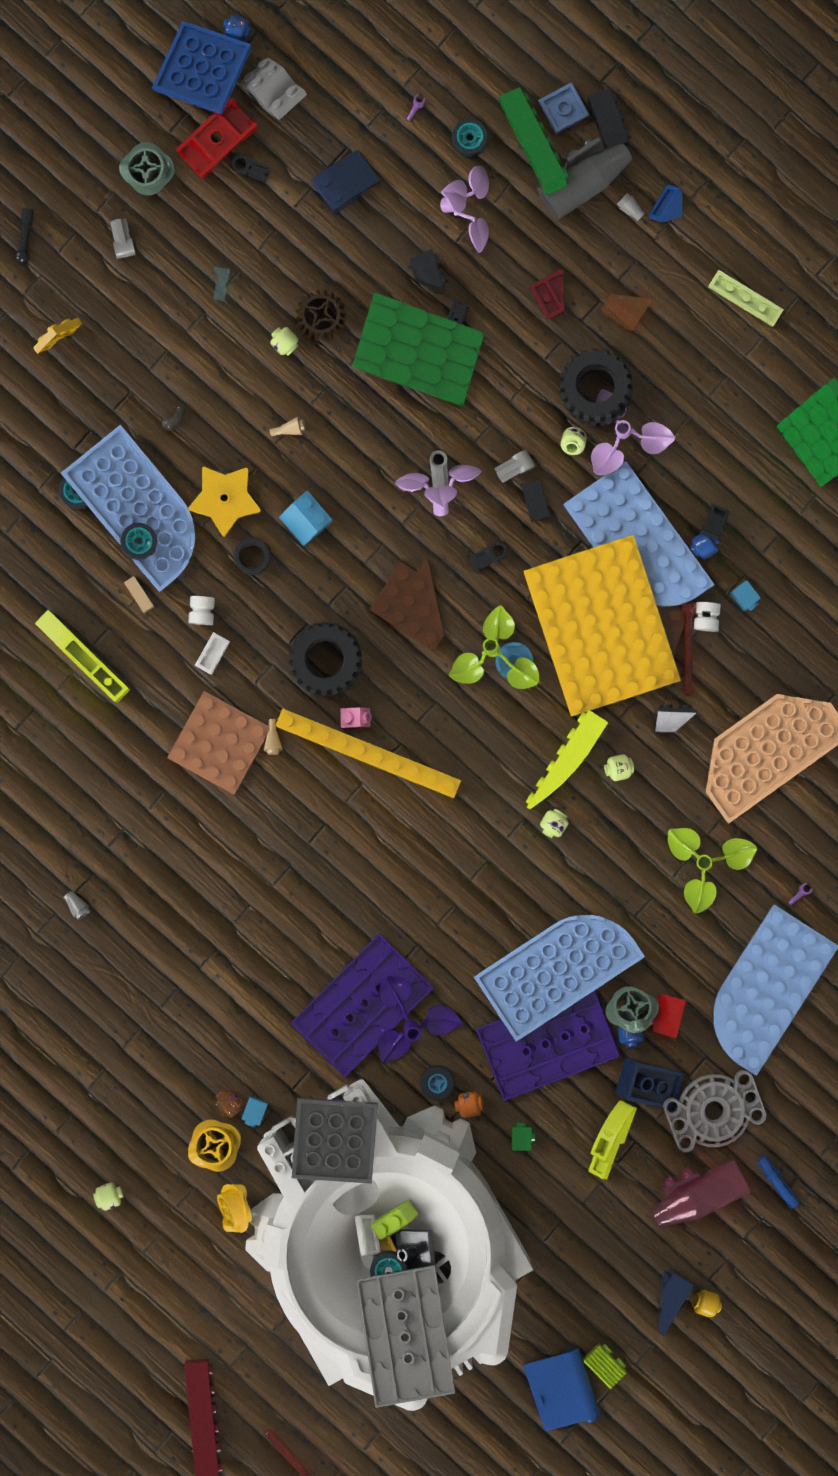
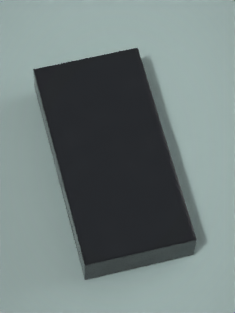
M540 480L521 484L530 521L549 518Z
M712 504L700 534L718 541L730 511Z

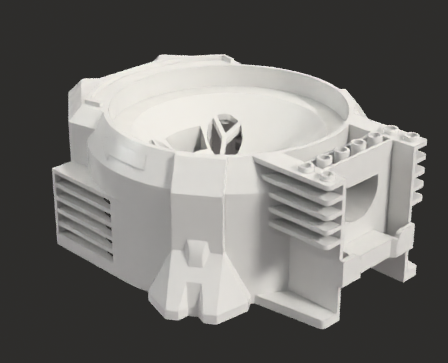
M359 1079L349 1086L346 1084L328 1095L330 1100L345 1092L343 1096L345 1101L378 1103L372 1184L291 1178L294 1141L289 1143L281 1127L290 1122L295 1127L296 1118L290 1116L272 1126L271 1130L264 1134V1138L260 1141L257 1149L281 1193L271 1194L250 1209L252 1214V1222L250 1224L255 1227V1233L246 1240V1251L266 1271H270L277 1299L285 1315L299 1332L328 1386L343 1378L346 1384L373 1395L356 1280L370 1277V1267L375 1255L361 1256L354 1217L374 1214L375 1220H377L381 1215L406 1200L410 1201L418 1216L402 1229L432 1230L434 1251L445 1255L435 1266L436 1272L441 1277L437 1281L451 1368H454L460 1376L463 1374V1362L469 1370L473 1369L472 1357L479 1364L496 1365L505 1360L508 1354L516 1298V1280L533 1271L530 1257L481 1172L472 1163L476 1149L470 1123L462 1118L451 1122L445 1119L444 1109L434 1105L408 1116L404 1125L399 1126L364 1079ZM449 1260L451 1273L447 1279L439 1267ZM385 1268V1273H392V1268ZM427 1399L394 1405L406 1410L415 1411L422 1408Z

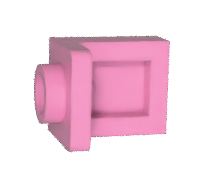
M370 708L340 709L341 728L371 726Z

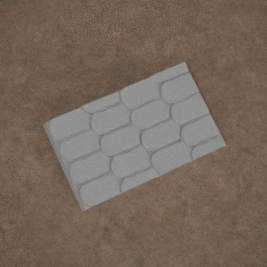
M435 1265L357 1279L375 1408L455 1394Z

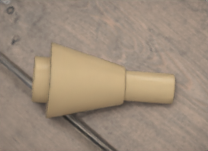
M298 416L281 425V427L270 429V435H303V431L306 430L304 420H300Z
M269 719L268 725L270 728L264 751L268 755H278L279 751L283 749L278 732L276 731V719Z

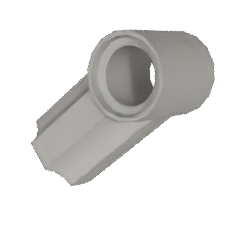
M116 219L110 222L117 259L136 255L127 220Z
M526 449L495 468L502 483L536 466Z
M434 451L429 460L432 486H449L447 456L443 451ZM441 455L444 462L437 465L433 462V457Z

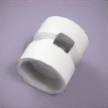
M190 596V608L193 611L189 612L188 623L213 625L214 614L210 611L215 607V598Z
M696 602L695 613L698 617L694 619V630L718 632L719 620L717 616L720 615L721 604ZM711 613V617H704V614Z

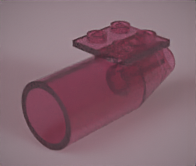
M732 1158L700 1175L695 1168L690 1169L689 1167L680 1171L681 1175L675 1178L670 1176L664 1179L660 1187L666 1197L651 1211L658 1226L665 1227L700 1219L751 1192L738 1165Z

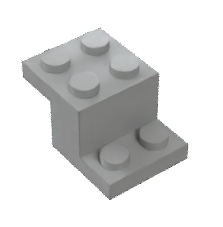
M270 58L259 62L258 67L246 74L240 82L247 91L252 93L262 108L278 120L307 95L303 88L295 84L285 69Z

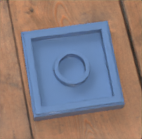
M572 82L538 100L556 135L590 117Z

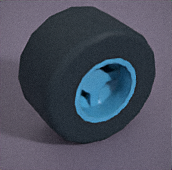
M433 1065L427 1068L421 1076V1090L429 1099L435 1101L444 1100L454 1090V1076L447 1067Z

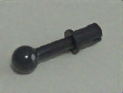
M22 208L21 222L18 227H22L20 245L14 254L15 261L19 264L27 263L30 257L27 251L29 229L34 228L32 227L34 209Z

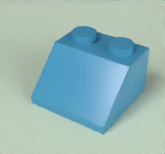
M308 490L295 500L279 517L303 546L307 545L333 523L331 517Z

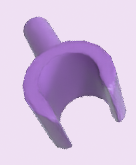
M419 94L414 97L412 110L406 118L408 121H411L415 112L425 104V98L421 103L416 101Z
M807 883L800 885L799 892L788 902L791 906L800 897L812 892V888L808 892L803 890Z

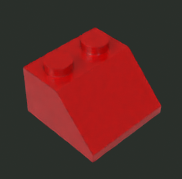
M660 993L659 997H655L659 1010L651 1022V1031L677 1038L686 1000Z

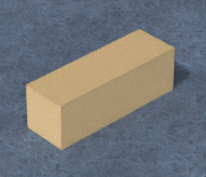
M134 576L124 582L143 613L154 608V605Z

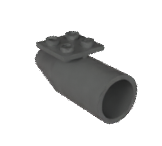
M599 137L595 140L593 138L587 140L583 144V148L579 150L576 148L567 154L568 157L565 163L568 174L566 187L548 195L545 194L541 186L537 188L541 200L556 220L561 219L605 190L632 161V156L623 143L603 150L600 146L601 140Z

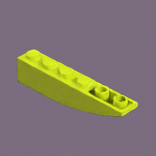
M49 610L37 620L35 624L114 702L118 703L131 690Z
M590 710L587 713L582 712L577 720L580 724L577 729H571L567 736L569 739L566 746L562 744L556 754L559 757L555 762L552 760L546 769L549 771L545 778L541 777L536 784L538 790L535 794L531 792L526 800V803H528L526 808L529 810L569 778L589 754L608 724L606 720Z

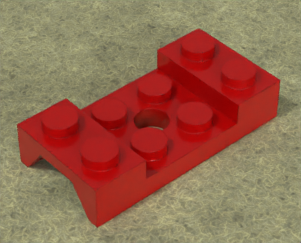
M230 98L222 115L214 113L176 148V152L204 180L216 168V165L242 141L248 139L258 129V126ZM215 133L222 135V139L218 143L211 140L212 135Z

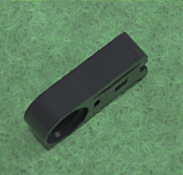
M237 155L232 160V166L236 173L245 177L248 175L253 179L262 181V184L266 183L271 172L269 166L244 155ZM242 159L246 162L244 169L236 168L235 164L238 160Z
M454 300L447 319L464 325L463 322L468 311L466 308L469 309V304H463L458 300Z
M495 542L472 555L469 561L473 565L474 570L479 572L478 569H483L490 565L492 561L496 563L506 556L507 548L503 543ZM501 546L504 549L503 555L495 556L493 548Z

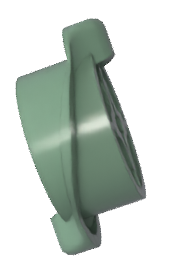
M149 142L136 145L119 165V171L123 179L143 195H154L161 191L172 179L176 170L172 159L157 145ZM150 155L157 156L161 165L152 163ZM142 157V161L135 165L137 160ZM147 165H149L151 168L145 172L144 169H147ZM134 173L142 174L145 183L138 182L135 179ZM156 173H160L158 177L153 181V176Z
M623 987L615 992L612 1000L608 1003L606 1016L614 1025L631 1033H640L651 1025L652 1020L658 1013L659 1005L653 996L646 994L642 990L635 987ZM626 1000V1005L621 1006L619 1009L616 1008L620 1001ZM629 1006H631V1008L635 1010V1014L634 1012H632L631 1009H629ZM648 1010L646 1017L638 1020L639 1014Z

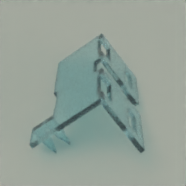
M214 267L213 273L218 274L213 296L214 300L225 301L226 282H229L230 267L229 269Z

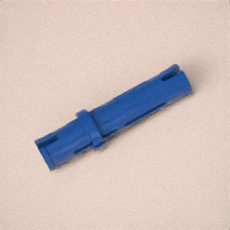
M767 1155L759 1158L756 1162L766 1174V1179L771 1181L790 1209L796 1207L800 1200L781 1177L779 1169L774 1167Z

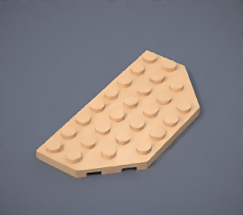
M776 694L716 737L713 743L706 794L728 824L836 747L838 745V712L829 702Z

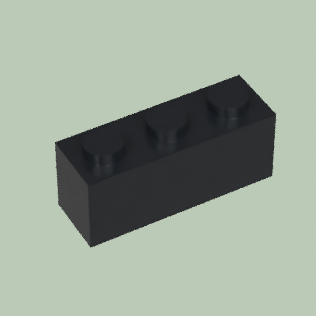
M610 88L588 95L587 102L604 149L622 143L628 146V139H631L628 128L623 126L622 121H624L622 111L617 110L616 103L618 102L615 93H611Z

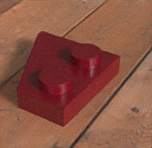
M562 269L529 286L547 321L564 312Z

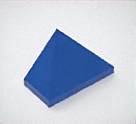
M667 185L648 217L659 222L682 217V190Z

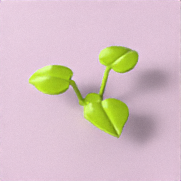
M501 605L495 608L484 622L483 633L488 639L483 643L484 651H482L481 660L479 661L478 657L473 653H464L456 659L449 672L450 678L459 683H475L484 675V669L481 664L484 663L486 655L489 657L499 655L512 668L507 673L508 682L512 687L526 689L536 686L540 680L539 671L531 660L519 658L516 660L515 665H513L500 652L501 648L498 644V639H508L515 630V623L512 617Z
M688 828L669 829L668 844L672 854L677 859L683 861L690 859L693 854L697 858L698 868L702 870V880H691L684 889L685 900L693 913L703 912L711 906L716 898L715 885L712 882H705V872L712 868L713 862L726 859L727 865L730 868L742 870L751 863L757 851L756 845L745 839L734 838L723 844L722 850L725 856L711 858L708 855L699 856L695 851L700 847L701 842L699 835L694 830Z

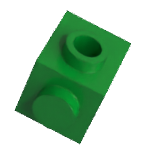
M516 1122V1125H512V1151H531V1142H535V1130H532V1127L528 1126L527 1122Z

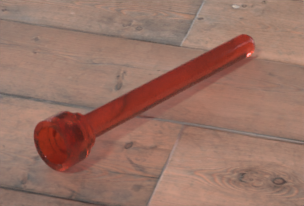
M681 604V612L685 616L684 694L690 696L692 692V616L696 612V604Z
M267 1429L265 1436L301 1476H311L270 1429Z

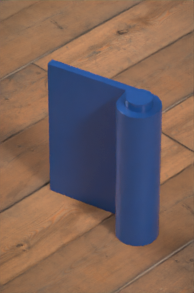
M579 1347L567 1349L559 1355L523 1364L545 1431L583 1421L591 1423L598 1420V1416L601 1413Z

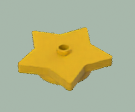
M202 467V492L188 507V510L210 517L223 537L228 534L238 518L261 512L258 505L247 492L248 468L224 475ZM224 494L228 496V500L225 502L221 500V496Z

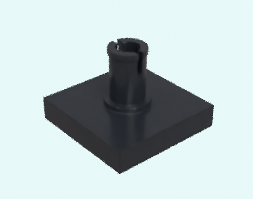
M400 1229L395 1232L397 1258L401 1262H407L408 1270L435 1265L432 1230Z

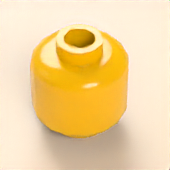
M700 1290L693 1296L692 1307L697 1314L712 1318L721 1311L722 1302H720V1297L717 1293Z

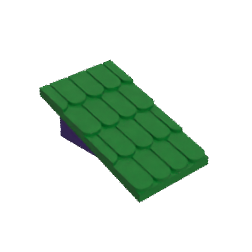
M374 293L352 368L463 407L485 333Z
M834 377L776 426L783 433L782 435L794 449L802 463L805 464L813 478L816 479L820 488L838 475V381Z

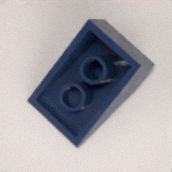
M357 150L323 170L311 179L312 186L335 215L380 182V179Z
M625 1057L615 1094L625 1100L663 1108V1103L666 1099H678L685 1073ZM670 1102L667 1105V1109L675 1110L676 1102Z
M672 1268L669 1271L665 1270L660 1278L662 1282L660 1284L657 1328L663 1336L694 1286L689 1278Z

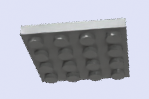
M297 1097L291 1178L372 1184L378 1103Z

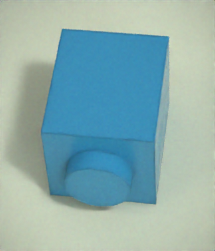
M747 580L730 592V595L743 611L747 608L751 611L759 605L757 601L760 599V596Z
M250 1096L242 1116V1120H245L244 1124L251 1127L260 1126L269 1102Z

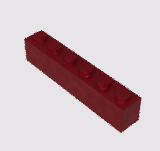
M209 1358L187 1360L184 1363L195 1476H220V1472H223L222 1460L219 1461L218 1453H221V1442L217 1441L216 1436L219 1433V1423L215 1422L214 1414H217V1403L213 1402L212 1396L215 1395V1383H211L210 1376L213 1375V1364H209Z

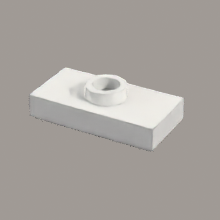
M213 632L195 666L212 675L230 641Z
M374 1214L354 1217L361 1256L381 1253L378 1236L371 1227V1224L375 1221Z

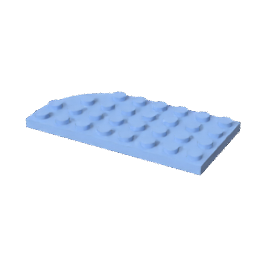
M119 425L62 471L61 474L119 544L122 532L133 523L147 524L154 530L157 537L155 551L146 559L132 560L160 592L182 573L191 558L195 543L193 519L181 497L124 428ZM138 537L135 540V543L137 545L142 544V540Z
M626 461L623 462L618 470L603 476L563 504L592 547L634 535L656 606H678L685 604L714 586L712 580Z
M774 904L720 987L713 1007L714 1030L723 1050L733 1061L756 1076L838 949L837 944Z
M576 915L560 920L474 976V978L517 1042L645 958L630 934L620 925L600 916Z

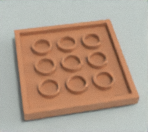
M204 691L167 758L235 795L264 743L270 727Z

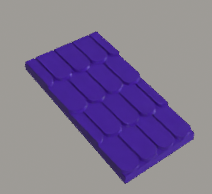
M380 934L290 1023L344 1077L378 1045V1040L384 1032L392 1030L404 1018L399 1003L393 1007H388L380 998V984L385 977H400L410 984L411 995L407 1000L402 1001L407 1014L434 988Z
M597 990L517 1042L501 1019L476 1029L503 1101L621 1056Z

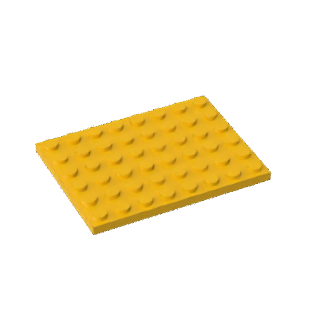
M634 535L523 571L571 717L681 681Z

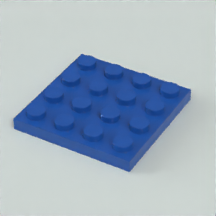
M182 21L152 89L222 115L252 46L249 43Z

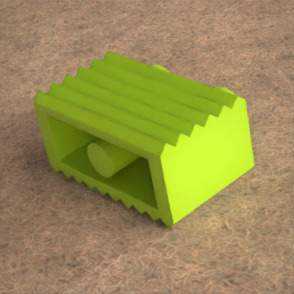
M406 1200L381 1215L371 1224V1227L378 1238L384 1240L410 1224L417 1218L418 1213L410 1201Z
M598 1343L582 1359L612 1389L627 1374L625 1369L627 1365L619 1357L615 1359L611 1355L613 1351L606 1344L602 1346Z

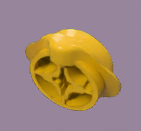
M212 1119L205 1120L198 1124L193 1131L188 1148V1158L193 1164L216 1172L227 1170L236 1160L241 1144V1133L230 1124ZM210 1130L218 1131L225 1137L218 1138ZM205 1133V1139L207 1143L206 1146L203 1149H201V1138ZM222 1142V1143H220V1144H219L217 1147H215V1148L207 1149V1148H209L213 1143ZM228 1142V1154L224 1157L223 1145ZM211 1153L215 1156V1158H218V1160H211L204 1154Z
M226 1184L223 1186L221 1194L217 1195L218 1205L224 1217L222 1221L223 1228L227 1232L242 1233L247 1230L249 1223L252 1222L251 1210L246 1200L247 1190L244 1185Z

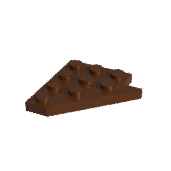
M425 558L417 572L400 562L369 610L434 651L443 638L444 632L428 560Z

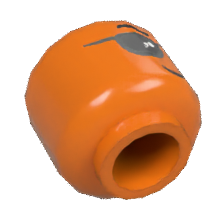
M475 1091L461 1093L458 1096V1101H455L456 1112H460L463 1118L479 1116L481 1111L484 1110L482 1096L478 1095Z

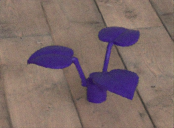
M387 976L382 980L379 989L382 1002L388 1007H393L399 1003L406 1021L404 1025L405 1032L399 1034L396 1030H388L380 1036L378 1048L382 1063L390 1062L403 1056L409 1050L411 1041H416L420 1038L421 1031L424 1030L423 1027L426 1023L428 1031L436 1036L445 1035L461 1025L458 1015L451 1008L444 1005L431 1007L427 1012L428 1018H425L420 1026L416 1021H410L402 1003L411 995L410 984L400 977Z

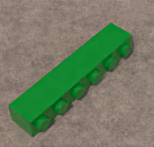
M519 87L499 96L501 108L545 194L548 195L566 187L567 171L565 167H560V158L557 152L553 153L551 149L553 148L552 142L549 137H545L543 124L537 122V113L534 107L530 108V100L527 93L523 94Z

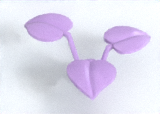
M475 166L469 174V185L472 191L467 193L465 183L462 180H455L441 191L444 198H442L440 206L444 213L454 212L455 216L459 215L472 220L469 224V236L476 251L480 253L488 240V225L483 218L476 220L473 216L461 213L466 207V197L476 194L478 199H482L486 196L489 189V178L483 166Z
M602 389L597 396L596 403L607 400L613 393ZM625 413L622 416L618 415L617 419L622 418ZM616 420L614 422L616 423L615 431L617 437L614 447L609 443H601L592 451L593 472L596 475H607L621 467L624 455L616 449L620 439H626L630 434L642 438L641 446L650 454H658L664 451L674 442L675 436L667 427L656 422L645 424L642 427L643 435H641L634 429H631L627 421Z
M471 465L454 466L449 470V475L452 477L449 486L429 488V485L426 484L429 482V477L420 473L404 475L395 482V485L406 491H417L423 487L426 488L425 497L433 503L434 515L444 516L449 513L448 503L457 495V490L452 487L455 480L459 482L470 481L480 475L482 470Z

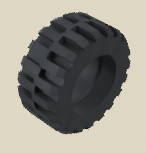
M592 349L590 353H587V350L582 351L581 356L575 355L571 358V363L567 362L564 367L565 371L561 373L560 393L566 410H569L570 415L574 419L577 417L579 422L583 424L589 422L590 425L596 426V423H601L602 426L606 425L609 420L614 422L617 420V416H622L625 413L626 407H629L631 404V397H633L631 371L627 368L624 360H620L619 356L615 353L609 354V350L603 349V352H598V349ZM593 372H602L609 375L615 384L614 393L603 402L592 403L586 401L581 397L578 389L583 377Z
M315 623L308 628H304L295 637L290 647L289 667L297 683L306 691L319 696H333L344 692L357 680L362 667V652L356 638L346 628L336 623ZM319 642H332L342 650L344 656L343 666L337 674L331 677H320L314 674L308 666V653Z

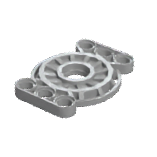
M745 1070L738 1071L734 1080L721 1074L701 1076L685 1088L679 1101L675 1098H668L663 1103V1110L676 1145L683 1152H690L694 1148L695 1142L706 1147L728 1145L743 1134L749 1120L757 1125L762 1124L766 1120V1112L753 1076ZM742 1074H747L749 1077L748 1083L740 1084L739 1077ZM709 1078L708 1082L698 1085V1082ZM714 1078H722L726 1080L725 1082L714 1081ZM693 1086H695V1088L691 1091V1093L689 1094V1096H686L687 1092H688ZM753 1092L755 1100L749 1103L746 1101L745 1096L747 1093ZM716 1101L722 1105L723 1113L720 1118L712 1120L706 1116L705 1108L710 1102ZM670 1102H676V1111L669 1112L667 1105ZM755 1110L762 1112V1117L759 1120H753L752 1113ZM682 1120L684 1127L681 1130H676L674 1128L675 1121ZM742 1126V1128L740 1129V1131L734 1136V1134H735V1133L739 1130V1128ZM731 1137V1139H729V1140H727V1141H725V1142H721V1143H720V1141L726 1140V1139H728V1138ZM683 1138L690 1139L689 1147H681L680 1142ZM704 1140L715 1141V1144H713V1143H705V1142H703V1141H704Z

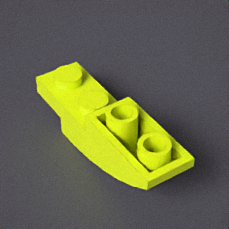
M620 1100L613 1108L590 1154L593 1155V1159L588 1172L601 1179H608L619 1145L625 1143L637 1109L636 1107Z

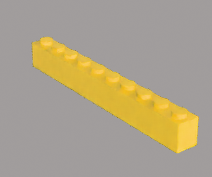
M283 708L276 723L277 728L451 798L455 797L461 782L457 778Z

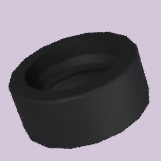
M247 538L241 541L234 552V561L237 567L248 575H258L264 572L271 560L267 545L256 538ZM251 545L259 547L264 555L262 563L255 568L247 567L241 560L242 551Z

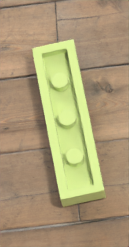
M720 270L717 271L708 288L772 327L784 310Z

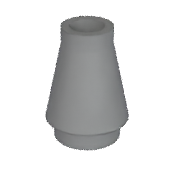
M628 193L617 203L621 211L633 217L636 221L645 214L633 195L630 196Z
M70 891L63 897L73 917H76L77 920L89 914V905L73 891Z

